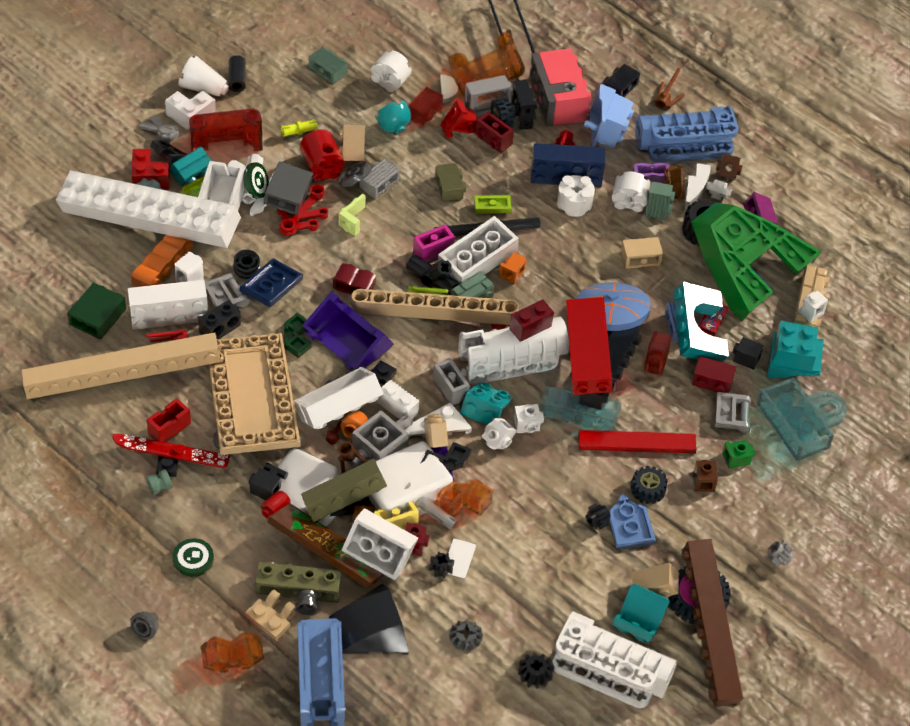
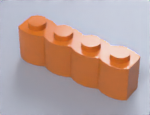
M165 235L164 239L155 246L154 250L146 256L142 264L131 274L132 285L136 287L160 285L165 278L171 275L172 269L175 268V263L182 256L192 251V240Z

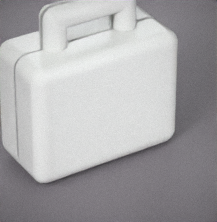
M421 441L376 460L387 487L368 495L370 502L375 506V511L385 510L389 519L392 518L393 509H399L400 514L409 512L408 503L412 501L415 504L423 496L439 507L453 501V478L439 461V458L429 454L426 460L421 463L426 450L434 452L428 443ZM410 482L411 486L409 487V489H405ZM417 508L419 516L426 513L421 508Z
M292 448L278 465V468L288 472L285 480L281 478V488L279 491L285 492L289 496L292 505L310 516L301 493L340 475L334 465L297 448ZM329 514L318 522L327 526L336 516H330Z

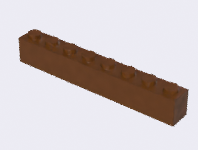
M712 539L687 541L684 548H682V559L686 561L685 575L686 579L690 581L691 586L689 588V596L694 601L693 617L698 622L697 637L701 639L702 643L700 653L701 658L705 659L706 664L704 674L706 680H709V699L713 700L714 707L738 705L743 699Z

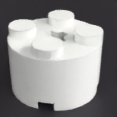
M385 51L372 66L371 79L392 93L394 90L399 89L410 76L411 66L408 67V61L402 54L396 51Z
M630 171L624 172L622 176L618 175L615 179L612 193L615 208L620 210L629 208L635 212H642L648 202L651 187L649 179L647 181L644 179V175Z
M564 176L558 189V208L564 210L565 214L573 217L583 216L588 210L590 211L595 192L591 179L588 176Z

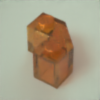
M478 479L469 480L466 483L452 481L437 494L436 505L453 517L463 506L481 516L492 504L493 489Z
M246 631L239 634L232 641L214 636L201 645L204 668L217 673L228 672V668L241 666V670L250 669L264 659L261 637Z

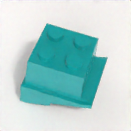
M780 321L777 331L773 332L766 377L820 376L824 339H817L818 328Z

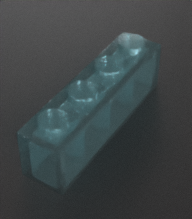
M546 386L540 408L543 416L564 420L568 423L581 424L585 427L598 428L603 431H616L622 403L609 400L608 404H604L602 410L579 404L580 395H573L572 391Z

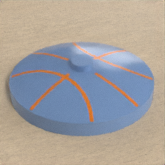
M609 282L592 285L580 292L576 298L604 297L607 331H621L637 327L645 322L650 315L651 303L649 297L639 288L624 283Z

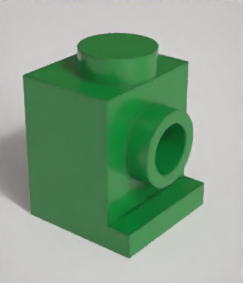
M747 440L732 443L726 441L722 454L729 469L751 465L755 450L753 445L748 444Z

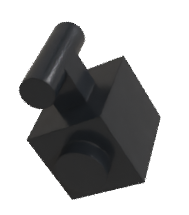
M267 462L264 465V469L260 467L256 474L253 473L248 482L250 484V493L266 501L271 495L280 490L281 478L285 480L288 472Z

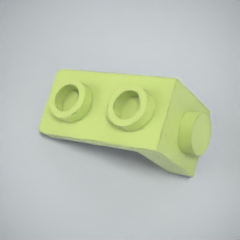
M364 194L353 199L338 214L339 226L353 236L360 233V220L354 216L365 208L366 196Z

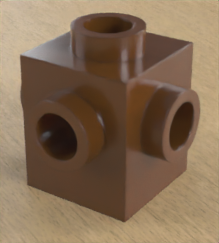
M723 154L722 161L718 160L716 171H719L718 175L722 176L721 179L732 181V178L736 179L737 175L740 176L742 165H739L740 157ZM731 165L732 171H727L726 166Z

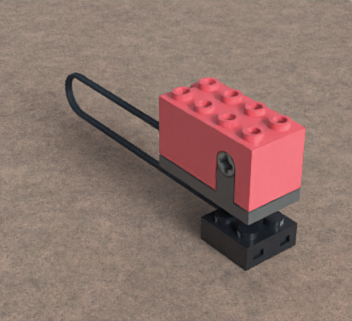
M488 0L516 81H513L511 106H513L514 117L519 130L533 129V122L536 121L535 109H537V102L546 127L586 122L587 114L590 112L589 102H591V93L587 91L586 80L582 77V69L578 67V59L574 55L572 48L536 53L518 2L513 0L532 51L529 80L532 86H529L527 79L519 80L492 0Z

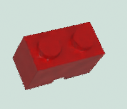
M176 398L166 405L163 411H158L146 420L148 434L154 440L168 441L191 424L190 409Z

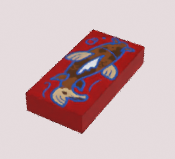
M723 305V308L713 316L704 314L698 325L699 329L715 337L729 307Z

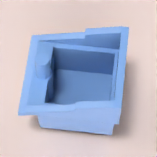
M603 84L598 89L589 112V120H586L584 126L591 129V147H595L598 142L615 148L617 142L621 143L624 136L622 131L625 132L629 121L626 120H630L634 110L631 108L634 102L616 94L615 89Z

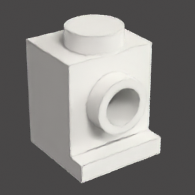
M819 291L812 292L803 299V306L798 309V312L811 323L824 314L828 299Z

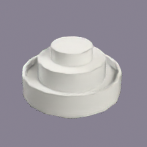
M714 179L713 183L707 182L705 187L709 190L708 193L711 194V198L721 200L722 197L725 198L726 195L730 196L732 189L727 187L728 183Z

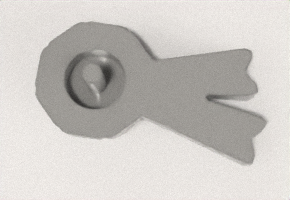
M157 115L149 118L150 123L144 121L143 124H140L141 129L157 133L158 138L162 141H172L179 136L178 127L173 124H163Z

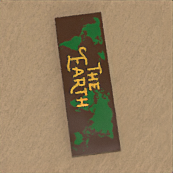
M291 503L269 517L268 523L364 587L369 588L384 576L383 573L341 551L346 539L320 522H314L311 516Z

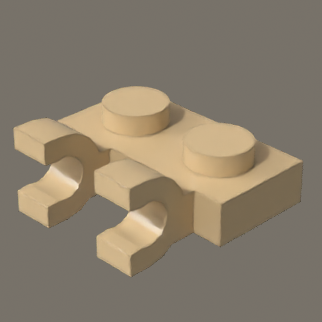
M273 589L265 602L259 598L245 612V615L277 641L291 627L289 620L296 615V612L294 611L295 605L288 602L283 607L281 613H277L273 608L281 600L279 599L280 594Z

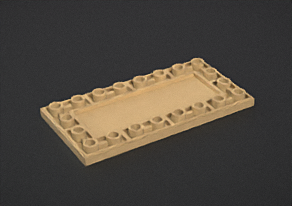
M282 333L217 339L221 362L208 365L220 455L301 447Z

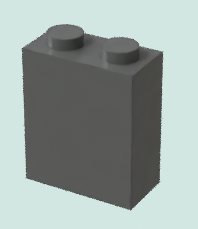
M279 161L265 192L263 204L298 215L311 186L313 173Z

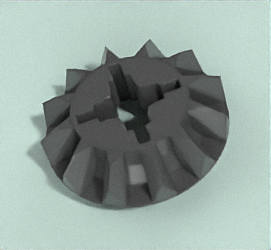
M466 619L462 622L458 620L455 625H452L449 638L456 648L469 651L481 644L483 634L481 627L476 622H469ZM465 629H467L468 633L470 634L467 640H465L463 634Z

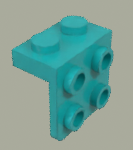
M478 383L466 393L460 414L488 425L494 418H500L502 410L512 402L513 397L504 390L492 388L488 383Z
M632 584L620 613L614 617L612 625L616 626V629L622 633L629 632L635 635V638L641 642H651L660 627L669 605V599L638 584Z

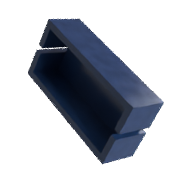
M534 143L531 162V183L559 185L564 176L576 175L588 176L594 187H602L605 169V147Z

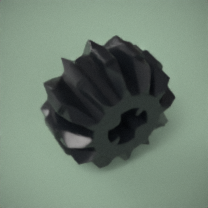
M534 652L532 657L526 654L524 660L521 659L519 662L518 675L521 676V683L527 682L528 688L531 685H535L536 689H538L540 684L546 687L548 681H551L553 678L554 665H551L550 658L544 659V653L537 656L536 652Z

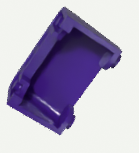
M332 291L302 325L307 330L305 334L312 340L318 339L346 363L345 367L349 371L362 365L366 368L394 345L382 331L372 326L350 308L349 305L340 300Z

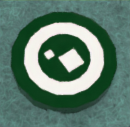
M259 162L250 163L246 166L247 172L244 173L246 190L249 194L253 195L252 198L254 199L264 198L269 185L267 171Z
M197 538L186 539L180 542L175 547L172 555L174 567L181 574L189 577L203 575L205 571L212 567L214 562L212 547L209 543Z

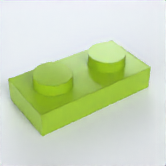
M510 195L474 196L475 214L511 213Z

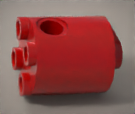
M322 129L308 133L300 142V150L310 172L313 173L314 180L337 179L341 175L340 172L344 168L345 161L332 133Z

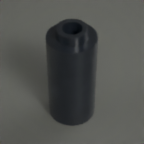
M239 55L232 56L229 59L228 86L233 92H241L246 87V60Z

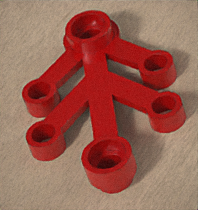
M315 184L311 186L310 197L302 205L299 214H293L291 219L288 217V212L277 209V214L282 219L279 225L281 234L290 236L295 234L297 230L306 228L311 231L318 230L319 221L317 219H310L306 222H299V220L318 217L319 219L328 218V209L325 207L308 211L315 201H319L324 197L325 189L322 185Z

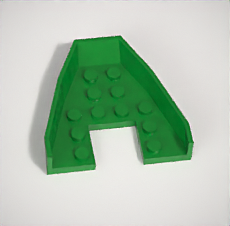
M715 202L691 221L704 260L727 305L741 321H744L754 309L774 293L750 267L754 261L771 248L796 275L808 264L813 263L822 253V251L775 223L735 205Z

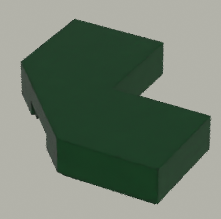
M298 312L284 323V348L295 357L300 358L311 349V343L301 336L306 331L302 325L307 319Z

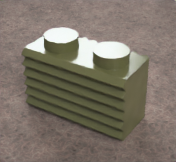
M457 163L435 165V178L443 202L462 200L463 194L466 192V183L461 180L463 177L461 168L458 169Z

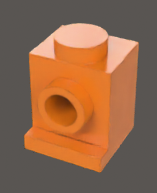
M514 252L510 258H506L504 263L500 264L499 277L515 285L526 269L527 258Z

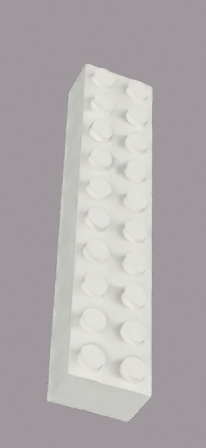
M70 170L56 198L57 204L64 213L228 248L241 218L235 205Z

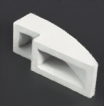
M697 163L695 176L689 175L686 186L684 214L689 205H692L695 201L698 202L704 195L711 165Z

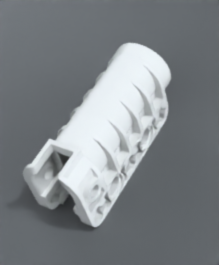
M562 317L553 318L552 327L521 342L510 331L509 326L505 327V329H493L485 333L483 330L467 333L461 332L459 335L458 354L460 360L468 361L466 376L471 385L552 370L558 365L559 356L569 352V336Z
M572 612L557 639L555 646L556 654L552 663L554 665V672L636 708H644L648 705L652 695L663 698L674 673L677 660L594 626V620ZM561 661H564L565 665L559 667V663H561ZM583 668L587 671V674L581 676L576 673V669ZM600 678H603L604 682L601 684L597 683ZM610 681L613 682L611 688L608 687L610 685ZM623 685L626 691L620 693L615 690V686ZM630 690H633L631 697L628 696ZM640 694L643 695V699H641V701H638L637 697Z

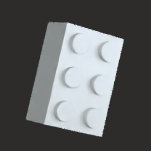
M364 508L356 517L341 551L396 580L404 570L418 537Z

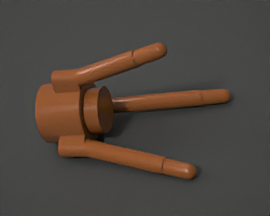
M680 68L676 70L664 92H662L664 81L661 82L657 95L653 100L657 108L662 110L670 109L673 104L685 96L682 93L671 101V95L668 93L680 72Z

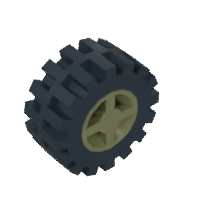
M508 98L492 100L490 112L513 128L515 117L511 101Z
M646 466L645 469L641 467L633 475L631 492L635 494L634 497L636 499H640V502L646 501V504L650 502L654 504L656 501L659 502L664 498L668 479L665 473H662V470H656L654 466L652 468Z

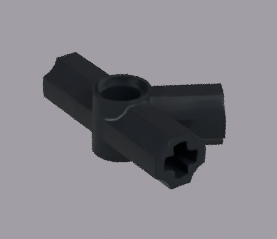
M412 255L406 264V268L419 276L425 286L447 289L448 293H445L446 295H451V289L460 284L448 276L452 272V265L448 260H440L436 264L431 265L419 256Z

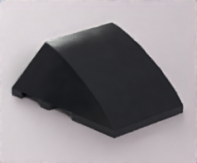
M383 583L329 616V619L341 621L342 654H368L369 652H382L383 654L402 652V654H409L401 618L390 589Z

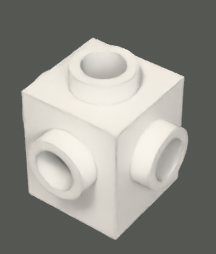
M538 404L515 406L513 418L517 433L540 431L541 423H544L543 412L539 411Z
M494 418L485 427V432L481 437L487 441L486 445L491 449H505L511 444L517 430L505 419Z

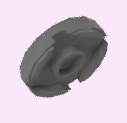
M368 162L357 163L349 167V172L346 174L342 172L338 177V182L342 187L353 185L365 178L372 171V167Z

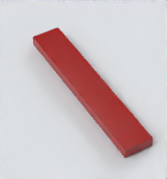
M579 430L578 432L579 450L696 454L697 451L696 434Z

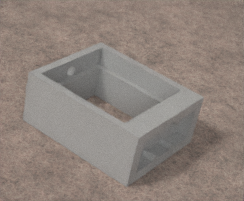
M505 75L466 83L464 106L474 110L477 117L480 118L488 111H491L492 100L508 98L511 101L510 92H512V84ZM499 91L498 98L477 102L479 95Z

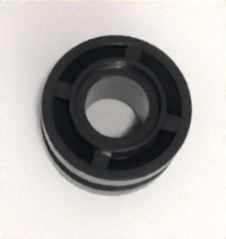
M246 249L239 251L235 255L234 272L239 278L249 279L260 270V258L256 252Z

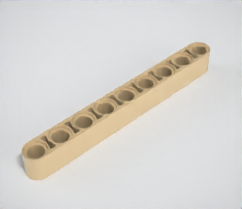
M357 289L352 293L353 310L359 314L510 325L511 314L519 311V305L516 301L506 299Z

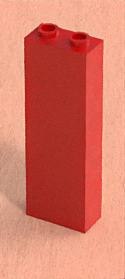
M604 297L566 300L573 395L613 392Z

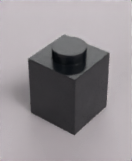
M743 337L740 343L736 342L732 353L735 354L733 362L754 370L761 358L764 345Z

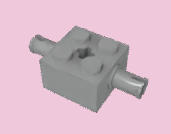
M380 411L352 432V444L365 459L379 460L408 447L409 433L405 429L413 424V420L410 416L408 417L407 414H404L403 417L394 422L384 412ZM358 457L348 462L352 468L362 463Z

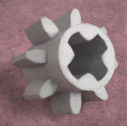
M784 540L781 543L776 541L768 549L770 554L768 558L776 566H779L780 563L787 565L793 558L791 552L794 549Z

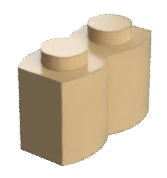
M439 414L427 415L428 418H424L426 443L432 448L448 446L446 420L439 416Z

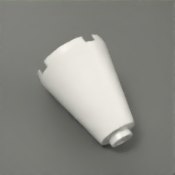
M195 55L187 61L182 71L184 73L183 79L179 78L178 86L198 92L204 91L207 94L221 97L222 94L225 95L229 89L228 81Z

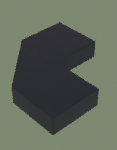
M453 442L446 456L426 450L421 463L431 454L439 458V461L448 472L464 467L472 449Z

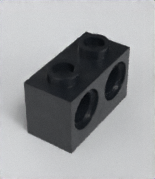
M229 300L225 301L198 318L199 333L201 335L215 333L216 339L222 338L241 326L240 310Z

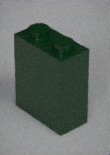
M93 282L67 312L69 325L101 340L125 312V297Z

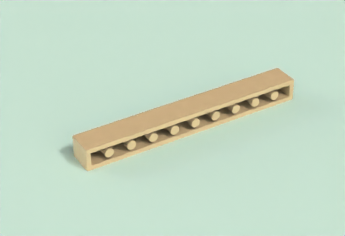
M210 333L22 369V378L28 400L221 362L216 334Z

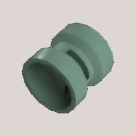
M165 469L159 471L158 475L146 477L148 488L153 496L159 494L162 489L169 490L172 488L171 479Z

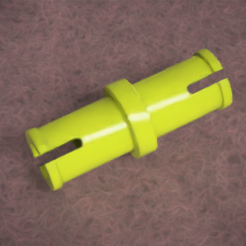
M313 119L281 126V134L283 137L295 134L303 135L304 132L317 130V122Z

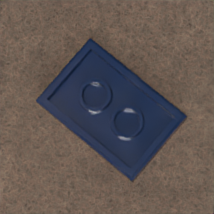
M273 258L240 286V291L270 308L303 280V274Z

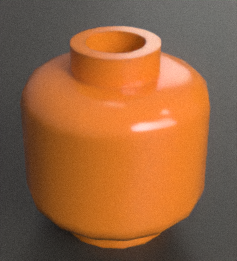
M349 411L342 419L340 429L346 437L352 439V432L368 421V418L361 411Z

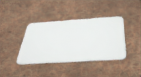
M453 539L448 553L449 558L454 559L453 573H448L449 575L460 578L466 577L476 544Z

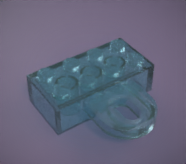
M794 377L761 389L757 401L758 406L796 461L830 449L834 437L830 428L842 423L847 413L846 402L841 396L829 391H821L806 396ZM834 405L837 409L825 413L819 408Z

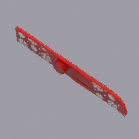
M113 434L112 436L117 445L128 450L224 469L227 468L231 457L228 454L220 455L218 452L131 435Z

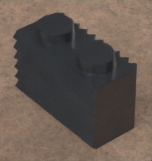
M623 64L620 68H615L610 77L607 76L604 79L603 85L615 89L616 94L625 98L639 84L640 72Z

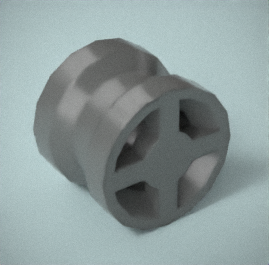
M312 590L299 591L297 596L299 602L296 604V610L304 615L316 613L318 594Z

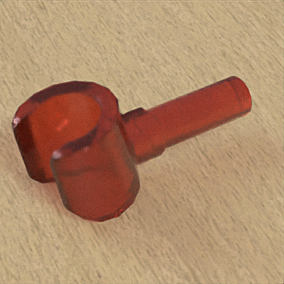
M341 421L333 430L327 431L326 441L331 445H334L339 440L337 432L340 430Z

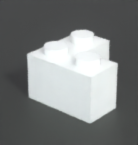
M177 91L165 100L166 115L189 132H193L216 115L215 99L204 91L192 99H188Z

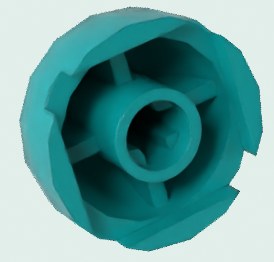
M400 101L401 104L397 105L395 102H392L378 111L379 115H375V118L382 130L389 133L396 132V134L405 131L411 120V113L406 101Z

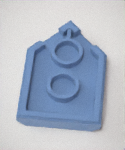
M622 494L617 503L609 510L611 515L609 522L616 548L628 549L653 545L656 543L647 508L641 504H636L629 500L628 496Z

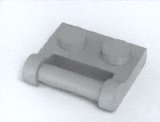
M233 273L205 282L206 293L215 308L227 300L236 307H246L250 303L249 298L240 291ZM226 284L230 285L231 289L233 290L237 298L234 299L232 297V295L226 287Z
M717 392L715 427L739 430L741 433L749 432L748 413L751 398L747 395ZM736 403L741 405L740 421L736 420Z

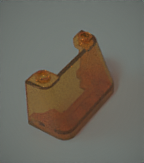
M511 30L505 31L498 36L499 49L468 62L467 57L462 53L448 57L451 74L463 97H465L466 83L505 75L507 80L511 81L523 75L525 66Z

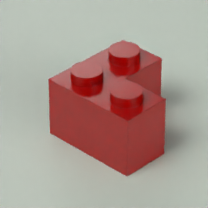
M132 149V183L169 190V163L152 162L151 149Z

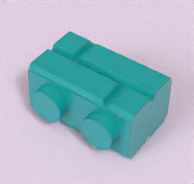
M199 147L173 163L169 167V171L180 186L185 183L190 185L197 180L195 177L198 175L205 176L211 159L207 156L204 149Z

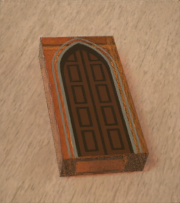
M677 165L664 169L665 184L673 185L672 192H675L674 202L685 199L683 166Z

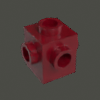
M407 523L405 531L418 537L411 554L422 556L423 549L428 547L430 535L426 534L427 526L418 523Z

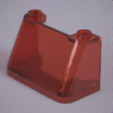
M256 109L196 114L189 119L188 135L191 152L199 147L209 150L208 143L242 139L244 146L250 144L253 146L254 151L263 150L262 118L260 112Z

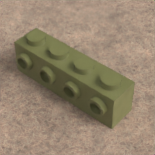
M372 459L301 493V496L312 520L315 522L356 501L362 500L368 495L387 487V484L375 459Z
M270 561L259 562L255 581L256 594L269 595L274 589L281 597L297 598L299 591L312 590L318 594V601L338 603L342 572L333 568L322 569L314 566L304 567L295 566L294 564H276Z

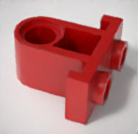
M456 100L440 126L448 138L453 137V131L472 134L476 131V120L478 117L474 110L465 108L462 100Z

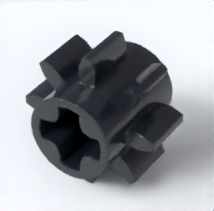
M596 503L588 507L589 511L585 515L588 524L591 527H599V529L608 525L607 521L611 518L608 508L605 505L601 506V504L597 505Z
M438 552L435 557H430L429 571H434V577L445 578L448 573H453L454 559L449 558V553Z

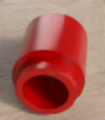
M283 491L275 492L261 504L262 515L269 519L271 515L291 503L289 496Z

